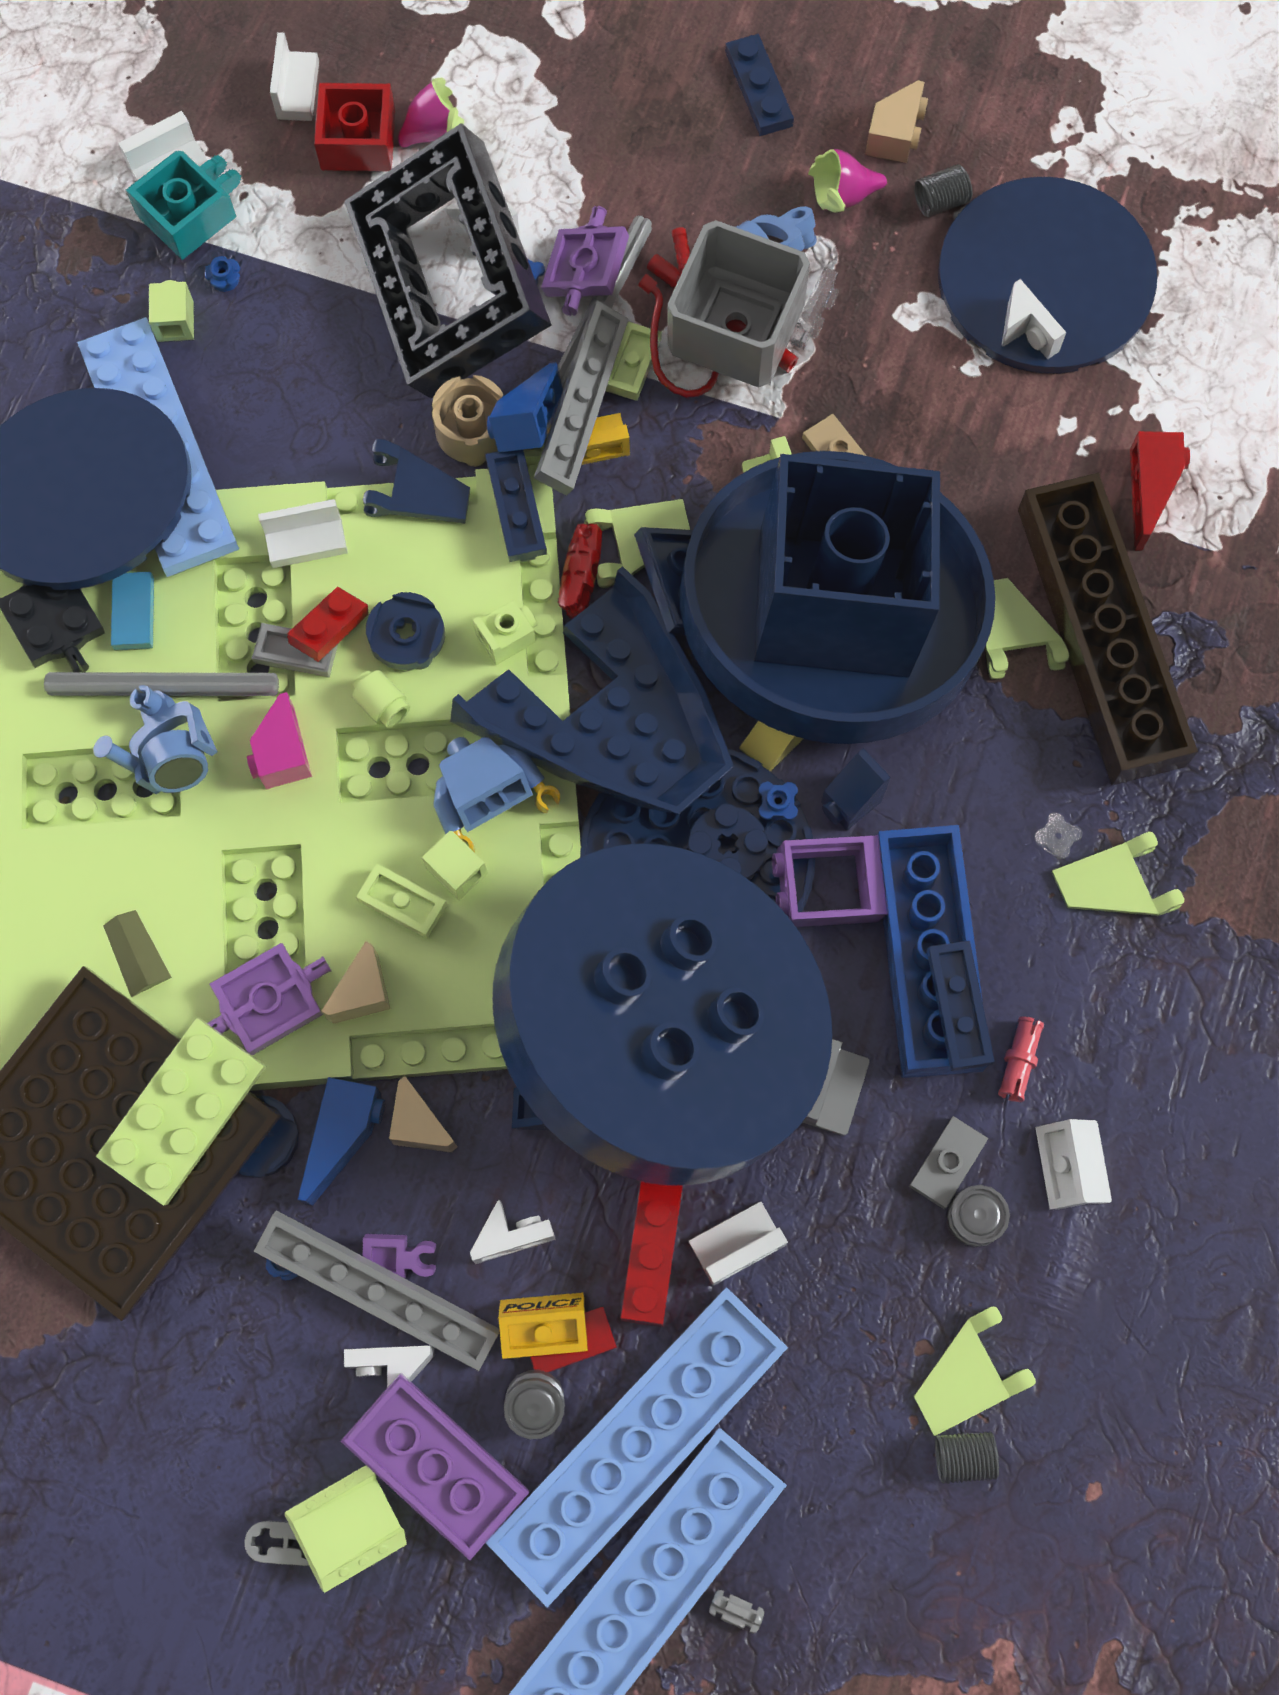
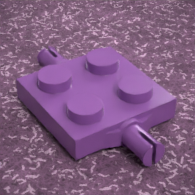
M594 206L592 208L589 223L574 229H559L541 289L546 297L566 296L562 312L568 316L577 315L580 300L585 296L613 294L629 234L624 226H603L607 211L601 206L597 208Z
M280 943L210 983L212 990L219 1000L221 1015L207 1024L221 1034L230 1029L240 1038L246 1051L254 1055L323 1015L313 997L310 983L331 972V969L323 956L308 966L301 968L292 960L283 943Z

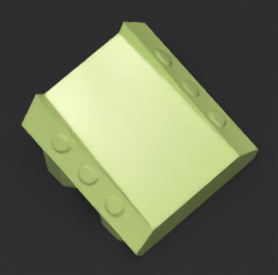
M366 1465L285 1512V1517L324 1593L407 1545L405 1531L400 1526L376 1479V1474Z

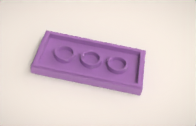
M402 1373L396 1377L341 1440L353 1454L468 1560L475 1556L529 1493V1489Z

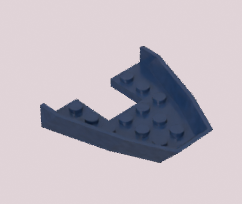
M623 566L617 570L614 587L564 625L563 634L613 680L565 720L562 721L509 669L467 702L459 694L452 700L450 722L482 738L489 737L497 745L505 744L521 750L532 759L536 766L562 779L642 808L680 814L734 767L705 689L673 632L668 633L660 609L650 591Z

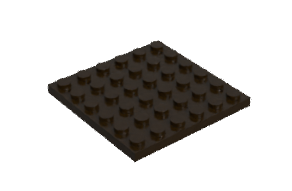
M82 966L0 1070V1226L114 1316L123 1321L139 1303L277 1123L281 1115L249 1091L168 1205L163 1206L102 1162L96 1155L181 1038L91 969Z

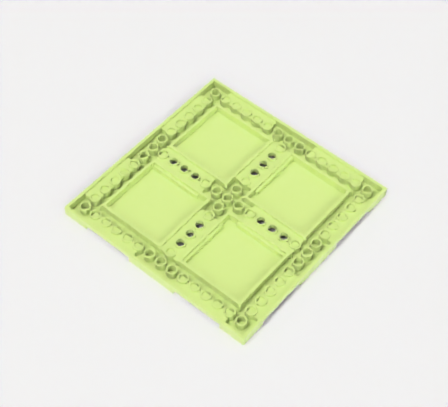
M527 465L547 549V554L535 557L536 560L509 562L487 468L475 469L476 476L455 478L470 487L465 524L391 514L379 517L367 516L364 513V493L368 490H374L392 497L394 483L327 488L325 481L216 490L239 550L167 577L154 548L146 555L147 559L143 563L127 572H151L154 576L153 648L114 650L112 648V580L80 588L105 634L87 642L79 650L89 665V669L86 672L250 673L251 668L256 665L252 660L256 643L248 640L251 631L260 628L261 623L293 628L337 586L368 604L369 614L379 602L383 604L385 601L393 599L392 595L400 592H411L425 596L439 611L445 627L444 644L438 655L432 659L431 664L422 670H398L388 667L376 659L366 635L367 616L338 643L330 677L269 666L268 673L277 674L279 679V690L275 696H169L174 700L175 704L187 701L200 710L203 721L218 751L213 756L204 752L208 763L207 775L198 785L188 790L176 793L161 791L157 795L153 793L149 797H139L136 793L139 784L136 783L133 772L106 757H96L93 751L94 745L102 736L111 737L112 743L131 753L129 742L132 736L144 726L140 710L130 705V696L48 695L44 689L45 675L49 672H73L65 657L53 659L34 668L0 610V1070L82 966L91 969L171 1032L182 1038L196 1018H200L208 1023L221 1015L219 1000L212 990L210 983L280 943H283L292 960L301 968L308 966L322 956L325 958L331 972L310 983L313 997L320 1010H322L365 942L373 945L378 954L390 1009L335 1024L327 1020L323 1014L252 1055L267 1067L250 1091L324 1085L327 1083L328 1077L350 1082L403 1078L405 1076L407 1078L507 1069L495 1031L492 1008L496 964L502 945L511 927L533 897L552 876L580 858L581 843L576 783L562 779L537 766L545 777L542 780L545 786H554L560 793L559 804L554 801L551 795L545 794L541 796L542 801L549 809L548 813H543L537 809L535 805L537 793L531 788L533 793L531 797L469 832L464 827L461 828L462 834L470 838L474 844L475 853L485 862L488 872L461 900H458L426 869L422 856L446 835L433 802L436 782L443 776L439 764L450 756L447 752L449 743L458 737L466 738L470 744L482 738L450 722L452 700L456 695L459 694L467 702L509 669L562 721L570 716L562 608L558 605L560 577L553 489L534 478L538 465ZM335 499L342 519L348 553L272 568L265 533L260 524L258 514ZM0 571V598L19 590L23 586L22 583L5 576ZM255 593H263L267 595V600L261 607L254 608L247 605L250 596ZM514 600L519 608L526 605L535 617L537 626L533 629L536 642L496 665L477 637L473 619L479 616L483 618ZM512 622L503 628H511L514 623ZM405 624L403 629L397 628L395 633L400 634L401 639H408V637L415 634L412 631V624ZM76 661L77 665L79 666L80 671L83 672V670H82L81 666L79 665L78 661ZM380 670L406 696V703L410 706V710L405 718L392 728H386L384 724H377L352 698L354 691L353 683L365 671L372 673ZM287 692L295 708L312 777L266 789L259 777L253 779L248 766L247 756L253 754L250 739L278 695ZM188 722L177 726L173 730L189 731ZM417 758L425 759L429 762V768L424 774L413 775L408 771L411 761ZM382 761L390 765L389 773L383 778H374L369 774L371 766L376 762ZM109 783L116 785L117 791L113 798L106 801L98 799V791L103 785ZM67 787H76L78 793L75 800L68 804H61L59 802L60 792ZM376 863L447 901L448 905L428 939L358 902L356 896ZM267 882L276 884L277 893L271 900L261 901L257 899L256 893L262 884ZM136 910L172 978L131 997L103 925L117 915ZM268 920L277 922L279 928L273 938L261 939L258 937V928L263 922ZM230 1029L222 1033L246 1051L240 1038Z

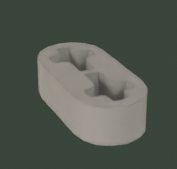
M258 1522L247 1532L244 1540L245 1550L254 1561L287 1565H309L302 1549L291 1547L292 1539H297L288 1522ZM265 1528L270 1529V1537L284 1539L283 1547L274 1546L268 1548L267 1555L262 1553V1546L255 1545L256 1536L263 1535Z

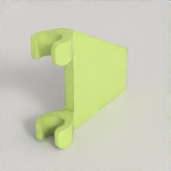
M683 499L614 510L590 509L586 511L584 524H597L602 531L613 527L621 564L603 563L598 566L596 579L599 587L613 586L617 570L622 566L631 575L645 567L634 536L641 527L690 530Z
M1008 578L994 580L995 613L991 633L985 646L989 677L991 679L1005 677L1008 661L1004 651L1046 645L1049 668L1051 670L1064 669L1069 653L1062 638Z
M1153 832L1144 833L1123 844L1052 870V875L1067 908L1158 916L1179 909L1184 903V897L1179 889H1174L1154 899L1150 896L1133 858L1149 854L1155 850L1158 841Z
M995 1306L989 1307L968 1318L914 1395L934 1436L1032 1387L1036 1383L1029 1369H1022L1004 1380H1001L977 1335L1002 1321V1316Z

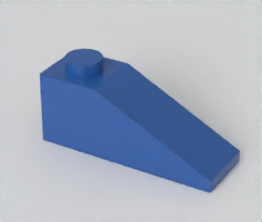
M557 362L546 365L500 398L495 404L490 416L487 418V430L490 438L495 439L498 452L541 448L543 446L563 392Z
M328 1077L298 1200L303 1204L314 1205L372 1134L374 1123H381L385 1110V1100L380 1099L381 1092L377 1087Z

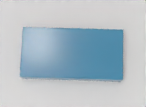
M151 572L125 573L112 579V648L114 650L153 648V574Z

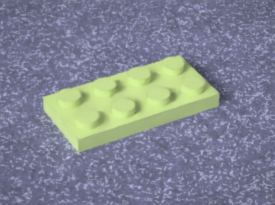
M196 1018L96 1157L163 1206L168 1205L267 1066L206 1022Z

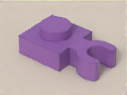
M365 1234L363 1237V1257L403 1278L407 1277V1269H412L415 1274L423 1277L431 1276L436 1271V1265H426L421 1262L419 1257L422 1253H434L436 1250V1243L422 1241L415 1247H407V1235Z

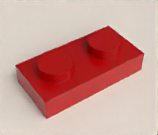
M337 586L287 633L288 644L319 662L369 615L368 604Z

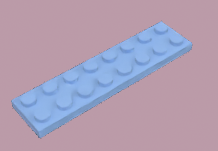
M147 317L77 342L94 388L120 390L149 401L168 416L185 443L191 464L192 480L190 494L185 499L180 512L181 519L174 531L165 542L161 541L155 547L166 576H172L239 550Z
M726 1287L488 1539L486 1544L536 1597L548 1607L788 1347Z
M718 1428L508 1695H625L787 1485L721 1428Z

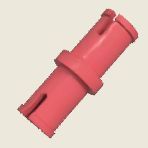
M1022 1016L1018 1018L1012 1047L1006 1051L1004 1057L1007 1066L998 1095L1006 1098L1007 1094H1010L1008 1100L1014 1102L1024 1101L1031 1069H1035L1038 1063V1058L1035 1054L1044 1023L1037 1020L1035 1025H1032L1034 1018Z

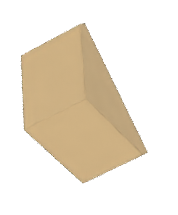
M368 942L364 943L321 1010L327 1020L334 1024L390 1009L379 957L373 945Z
M406 1076L398 1081L389 1140L398 1146L445 1152L454 1151L457 1145Z

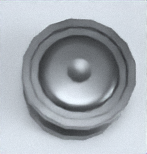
M975 1185L967 1187L953 1198L948 1206L946 1217L948 1227L957 1240L964 1245L980 1247L992 1243L1003 1235L1009 1224L1010 1213L1007 1202L999 1192L992 1187Z
M528 1370L517 1375L509 1384L504 1402V1417L509 1428L518 1436L527 1439H542L552 1434L560 1426L564 1415V1390L560 1382L552 1374L542 1370Z

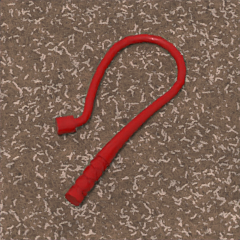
M683 227L675 228L671 231L673 243H675L674 248L677 254L676 259L680 276L690 256L687 233ZM646 273L638 286L647 294L651 292L656 300L650 330V351L654 373L661 384L672 393L685 398L699 397L713 388L718 380L719 373L712 371L711 378L704 386L692 390L677 387L666 378L660 366L658 353V326L663 306V296L656 286L658 282Z

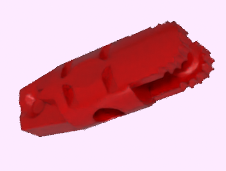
M577 524L567 550L560 581L558 605L563 610H566V615L571 620L589 606L591 593L594 590L602 545V530L597 524Z

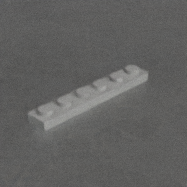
M598 300L590 308L534 475L536 480L566 496L574 489L628 322L627 317Z
M277 1210L272 1215L253 1251L478 1371L500 1332L499 1328Z

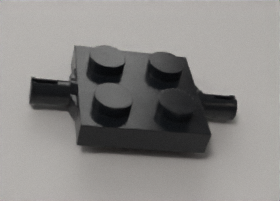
M23 584L19 590L0 598V610L34 668L53 659L65 657L73 672H81L76 661H78L83 672L89 669V665L79 650L87 642L105 634L80 588L53 590L52 587L34 584L28 586Z

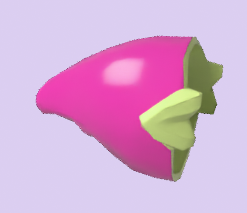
M433 78L411 102L403 126L398 134V142L402 148H407L416 143L433 142L460 123L464 125V119L458 116L457 108L452 105L448 98L453 92L445 86L446 80L444 78Z
M830 149L823 155H818L808 173L814 177V188L818 205L822 210H829L834 213L842 212L845 208L859 204L865 197L884 188L887 184V178L884 174L862 166L853 156L840 149Z

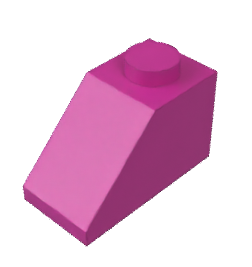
M287 692L281 693L250 739L253 754L247 756L248 766L253 779L259 777L266 789L312 777L294 705Z

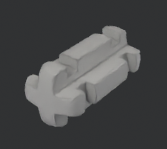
M717 1590L712 1599L709 1613L714 1617L716 1613L722 1615L721 1620L741 1629L747 1626L750 1628L749 1633L756 1634L761 1626L764 1610L758 1607L756 1611L752 1609V1603L732 1594L727 1598L723 1596V1590Z

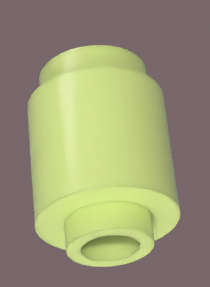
M380 670L372 673L365 671L353 683L354 691L352 698L377 724H384L386 728H392L408 714L410 706L406 703V696Z

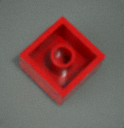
M319 83L314 145L321 170L390 171L392 169L395 128V105L391 84Z

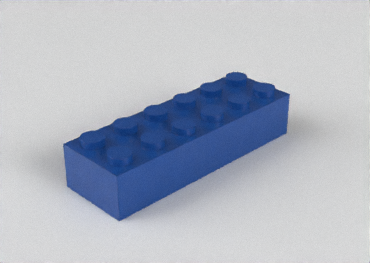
M959 825L879 831L878 836L887 915L883 917L902 1078L983 1072L987 1066L956 1071L950 1070L927 954L929 946L970 940L981 993Z

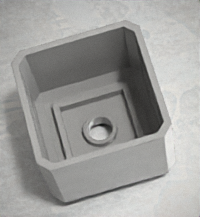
M717 220L703 225L667 304L668 347L672 356L758 388L771 383L805 306L810 267L805 252ZM731 320H741L745 323L746 328L741 332H732L726 327V324Z

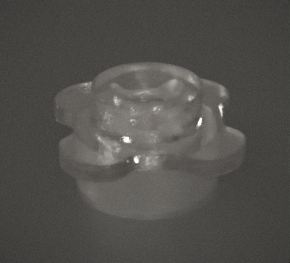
M1051 813L1047 817L1046 826L1035 834L1036 843L1059 859L1068 857L1071 845L1082 838L1081 828L1067 823L1060 813ZM1057 832L1061 833V834H1062V838H1061V839L1056 838V837H1055V833H1057Z

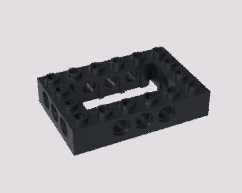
M462 123L344 201L408 386L432 399L437 390L448 380L459 376L461 379H465L552 326L485 143ZM455 198L461 213L458 215L459 221L465 225L472 243L469 246L470 251L477 257L483 277L480 278L484 288L495 296L478 307L476 305L470 307L469 313L447 326L440 323L407 228Z

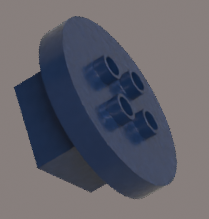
M814 451L791 455L780 454L779 458L757 465L733 479L709 502L700 515L688 544L680 584V613L683 620V629L696 661L714 686L739 709L761 723L788 735L824 743L857 744L889 739L907 733L938 715L956 698L973 673L990 636L995 613V587L990 562L975 530L958 508L940 492V471L898 467L883 460L848 452Z
M641 843L614 846L585 855L561 869L537 892L511 927L498 957L493 981L492 1008L494 1025L500 1051L515 1085L532 1111L553 1134L578 1154L606 1170L630 1179L670 1186L695 1185L731 1176L750 1166L788 1138L810 1113L821 1093L831 1058L832 1020L827 991L814 956L789 917L765 892L740 873L707 856L678 847Z

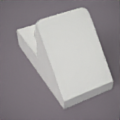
M1019 279L1014 283L1008 301L1002 346L1007 345L1025 333L1031 346L1036 350H1040L1049 359L1060 351L1066 332L1023 281Z
M498 1200L470 1251L472 1261L478 1264L556 1240L550 1220L541 1222L540 1216H533L516 1222L517 1229L510 1231L503 1205Z
M409 1346L344 1349V1367L349 1369L356 1368V1376L382 1375L381 1367H387L388 1388L400 1373L412 1382L434 1357V1347Z

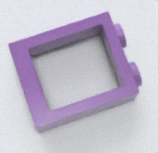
M878 835L785 840L776 850L777 853H773L772 871L774 877H779L781 892L776 894V904L789 917L795 927L879 922L887 915ZM855 855L861 909L798 912L793 859Z

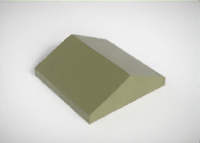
M136 910L117 915L103 925L131 997L172 978Z

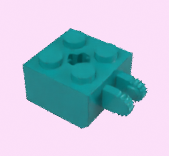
M175 151L126 189L136 216L181 260L237 217L229 194L241 183L242 176L235 169H229L225 174H222L227 166V162L222 156L211 157L210 160H207L199 167L185 152Z

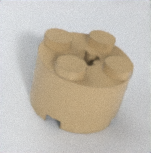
M472 375L473 378L461 379L459 376L445 382L435 393L432 402V419L436 438L441 449L449 457L476 467L486 461L485 454L498 451L495 439H491L488 434L487 418L490 416L497 401L503 397V393L494 382L485 377Z

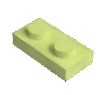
M627 322L605 391L638 401L652 365L650 351L651 328ZM658 331V347H659L660 342H661V340H662V332H661V331Z
M376 863L356 896L358 902L427 939L448 905L445 899Z

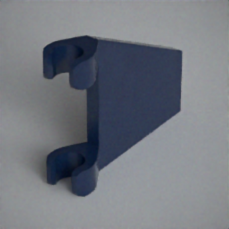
M382 439L374 441L372 447L374 454L373 462L378 466L397 464L392 497L374 490H368L364 493V513L367 516L379 517L391 514L465 524L470 497L469 486L392 442Z

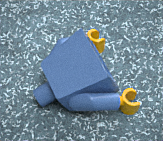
M458 737L452 740L447 747V752L450 756L439 764L443 776L436 782L433 805L445 834L453 831L463 842L468 843L469 847L475 852L474 844L470 838L462 834L461 828L464 827L469 832L531 797L533 795L531 788L537 793L535 799L537 809L543 813H548L549 809L542 801L541 796L545 794L551 795L554 801L559 804L560 793L554 786H545L542 781L545 777L532 759L521 750L505 744L497 745L489 737H483L472 744L466 738Z

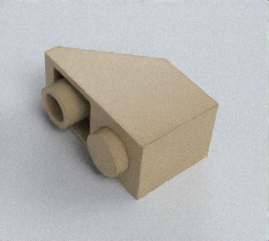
M916 81L875 104L865 155L907 163L910 149L917 150L922 129L915 126L916 120H924L928 98L922 97L925 82Z

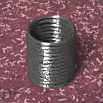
M959 164L921 177L915 182L914 192L918 207L924 216L929 218L946 210L948 211L962 204L969 203L972 199V185L969 175L964 167Z
M991 1431L988 1433L975 1432L974 1434L962 1433L961 1435L949 1434L948 1436L941 1435V1437L937 1435L935 1439L936 1465L939 1479L943 1484L945 1482L949 1484L955 1481L958 1483L959 1481L967 1482L969 1480L971 1482L972 1480L984 1481L985 1479L996 1480L998 1478V1450L995 1437Z

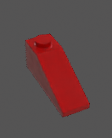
M1138 431L1131 445L1130 463L1135 551H1142L1183 470H1187L1189 467L1190 448L1184 447V432Z

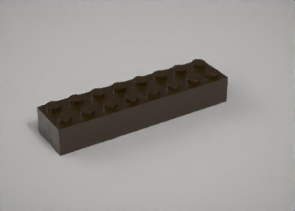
M1099 472L1025 490L1018 513L1060 636L1067 647L1068 659L1111 785L1185 768L1197 754L1198 750Z

